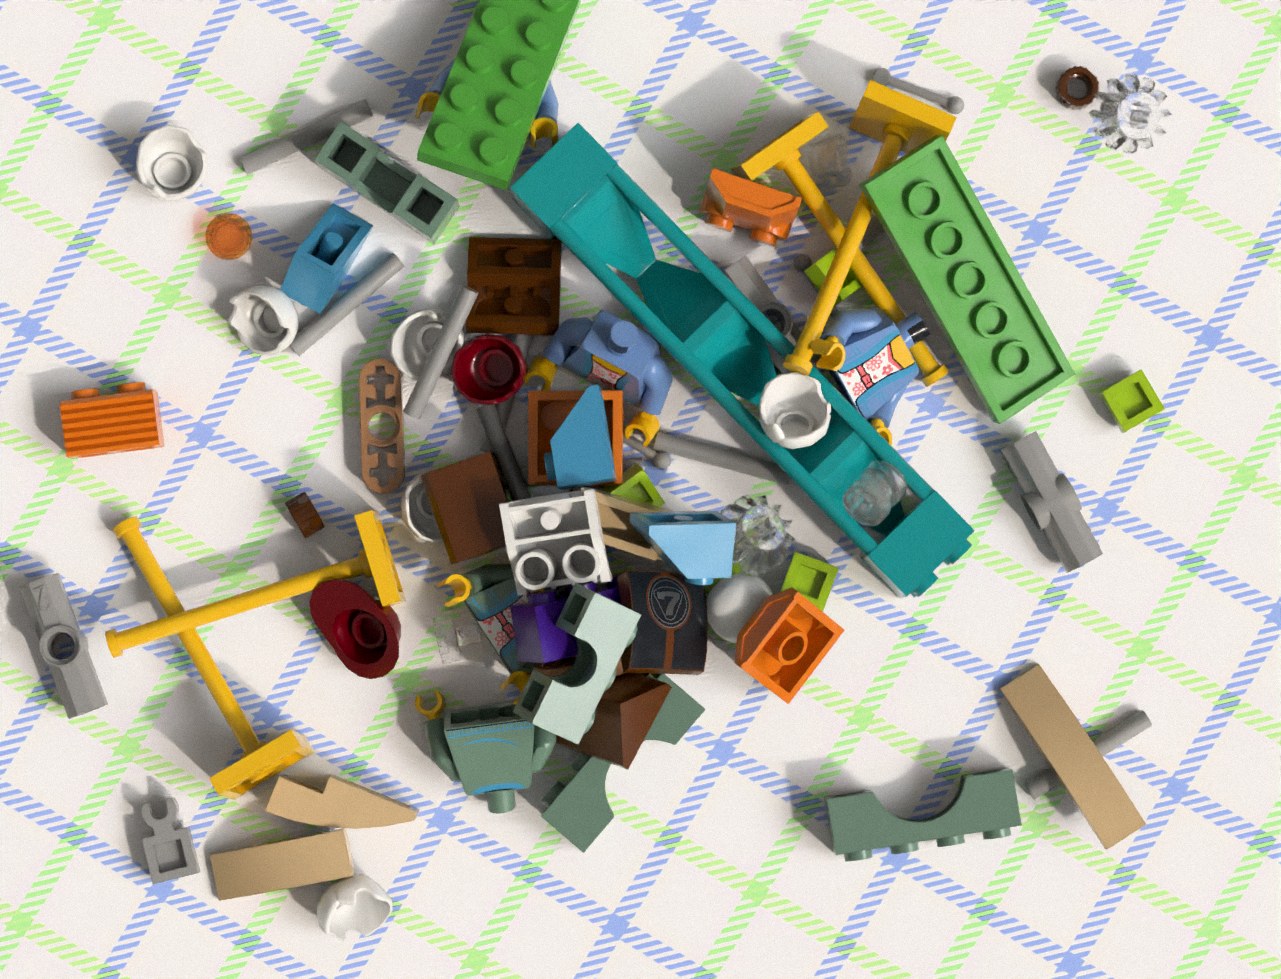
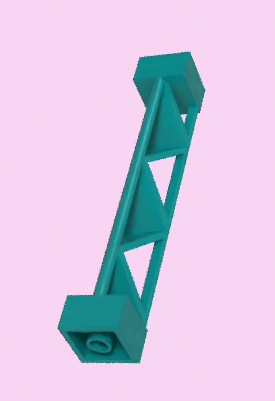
M579 123L571 128L510 187L513 201L550 239L556 236L864 553L860 557L864 563L898 598L907 597L909 594L914 598L916 596L920 597L938 579L933 571L942 562L946 565L954 564L972 546L967 538L975 530L907 463L814 366L809 376L820 382L822 394L827 403L830 402L831 419L827 433L813 445L797 449L784 448L770 440L762 429L760 422L733 394L759 406L765 384L777 376L766 341L784 360L787 354L793 353L795 346ZM641 213L700 273L656 259ZM608 265L636 278L647 306ZM892 471L920 499L906 514H904ZM858 523L884 535L875 542Z

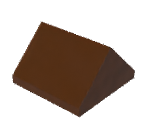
M488 451L421 475L451 565L506 548L499 504L510 502L492 452Z
M628 672L617 675L612 685L604 691L595 709L594 723L589 731L583 734L579 745L556 735V742L566 748L628 770L672 687L665 682L638 673Z

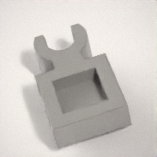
M174 797L166 799L168 814L163 819L154 816L150 803L143 804L141 807L143 820L153 828L155 834L142 838L152 884L200 872L190 826L176 830L175 821L179 815V805Z

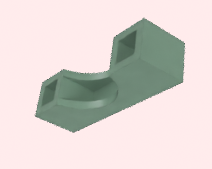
M650 673L647 675V677L655 679ZM660 674L656 680L665 682L672 688L644 741L658 740L676 745L706 709L665 674ZM581 753L571 765L577 773L567 785L564 786L560 781H557L540 802L547 807L541 814V817L584 853L614 818V813L608 803L605 791L606 775L611 764Z
M1010 768L961 775L958 790L952 801L939 813L924 819H904L891 814L882 806L871 790L824 797L832 851L835 855L844 854L845 862L872 858L871 849L890 847L891 854L919 850L918 842L936 839L937 847L965 843L964 835L982 832L983 839L985 840L1011 836L1010 827L1022 826L1013 770Z

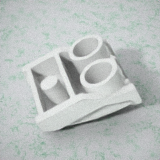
M594 488L499 504L506 549L518 596L548 587L556 589L561 585L572 584L574 586L575 583L579 584L593 581V583L601 581L603 583L610 582L613 579L605 550Z

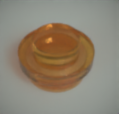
M226 213L215 217L209 223L205 238L208 248L215 256L224 260H235L248 252L252 244L253 235L251 227L245 219L236 214Z

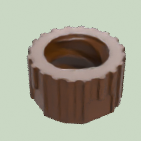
M1074 66L1060 76L1055 88L1058 101L1061 102L1062 106L1065 105L1067 109L1081 110L1090 105L1098 95L1099 81H1097V76L1095 77L1087 67ZM1078 78L1084 81L1087 87L1084 97L1074 98L1068 94L1067 86L1071 79Z
M306 492L285 502L304 538L325 527Z

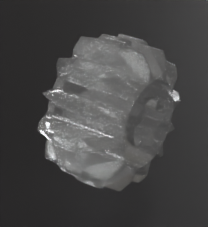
M1127 73L1123 76L1122 81L1116 78L1106 80L1108 93L1098 91L1094 94L1096 100L1101 103L1100 109H1093L1089 112L1092 118L1101 120L1093 130L1095 135L1106 137V147L1113 150L1121 147L1123 152L1134 154L1138 146L1144 149L1154 147L1152 134L1159 136L1166 134L1164 127L1159 124L1160 118H1167L1172 115L1168 109L1160 108V105L1168 95L1164 91H1154L1156 82L1151 78L1144 77L1139 80L1136 74Z
M749 495L741 496L734 501V504L727 505L720 512L736 523L732 565L738 562L741 574H750L754 570L758 575L768 573L775 565L778 566L786 560L789 555L787 548L792 546V542L795 540L793 536L785 531L790 527L792 520L781 519L779 516L782 504L774 505L770 508L766 495L757 496L755 499H752Z

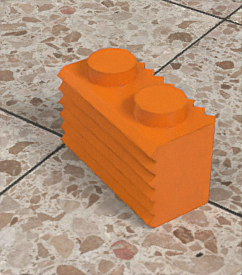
M145 382L118 385V394L104 396L99 395L98 388L71 391V400L59 402L66 457L79 459L165 447L158 392L153 389L146 390Z

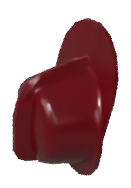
M331 579L319 584L313 590L309 601L310 613L316 626L335 650L338 658L348 670L359 677L376 679L387 675L394 669L399 658L401 623L397 613L391 606L383 607L380 600L373 599L362 587L348 580Z

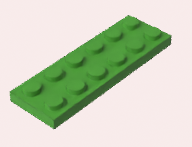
M479 0L418 149L417 161L507 191L581 0Z
M943 135L933 136L859 184L993 422L1001 424L1075 375L1074 370Z

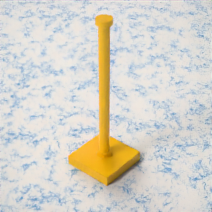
M870 80L849 128L883 143L868 177L870 178L896 161L900 150L908 153L935 135H943L946 141L957 117ZM863 191L792 354L786 355L783 366L792 373L798 372L809 376L813 367L810 363L813 355L811 343L815 339H820L874 213Z
M818 111L800 120L731 170L736 176L752 181L772 166H775L778 172L783 169L838 249L846 228L798 159L802 156L798 148L829 127ZM858 248L850 266L851 270L875 305L897 324L906 318L905 314L860 248ZM923 340L909 348L916 364L924 375L921 380L926 387L934 384L949 372L944 363L938 364Z
M370 510L354 515L364 546L363 550L358 551L359 556L117 632L115 628L105 631L107 645L112 657L122 656L125 649L312 591L323 581L331 579L347 580L365 574L366 578H374L383 607L406 602L379 513Z
M138 517L128 518L113 528L117 539L123 538L166 616L185 611L139 530L142 524ZM196 628L177 633L244 751L241 755L242 759L209 778L218 795L235 800L314 753L306 736L292 729L269 743H266V741L260 742Z

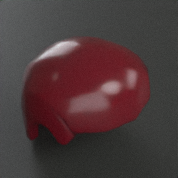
M489 334L476 336L462 348L458 349L453 357L451 377L457 391L471 403L487 406L500 404L514 396L525 383L524 378L527 375L525 358L520 347L505 336Z

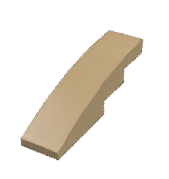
M1037 664L999 688L1044 761L1053 770L1076 808L1081 811L1104 849H1109L1147 825L1101 753L1040 664Z

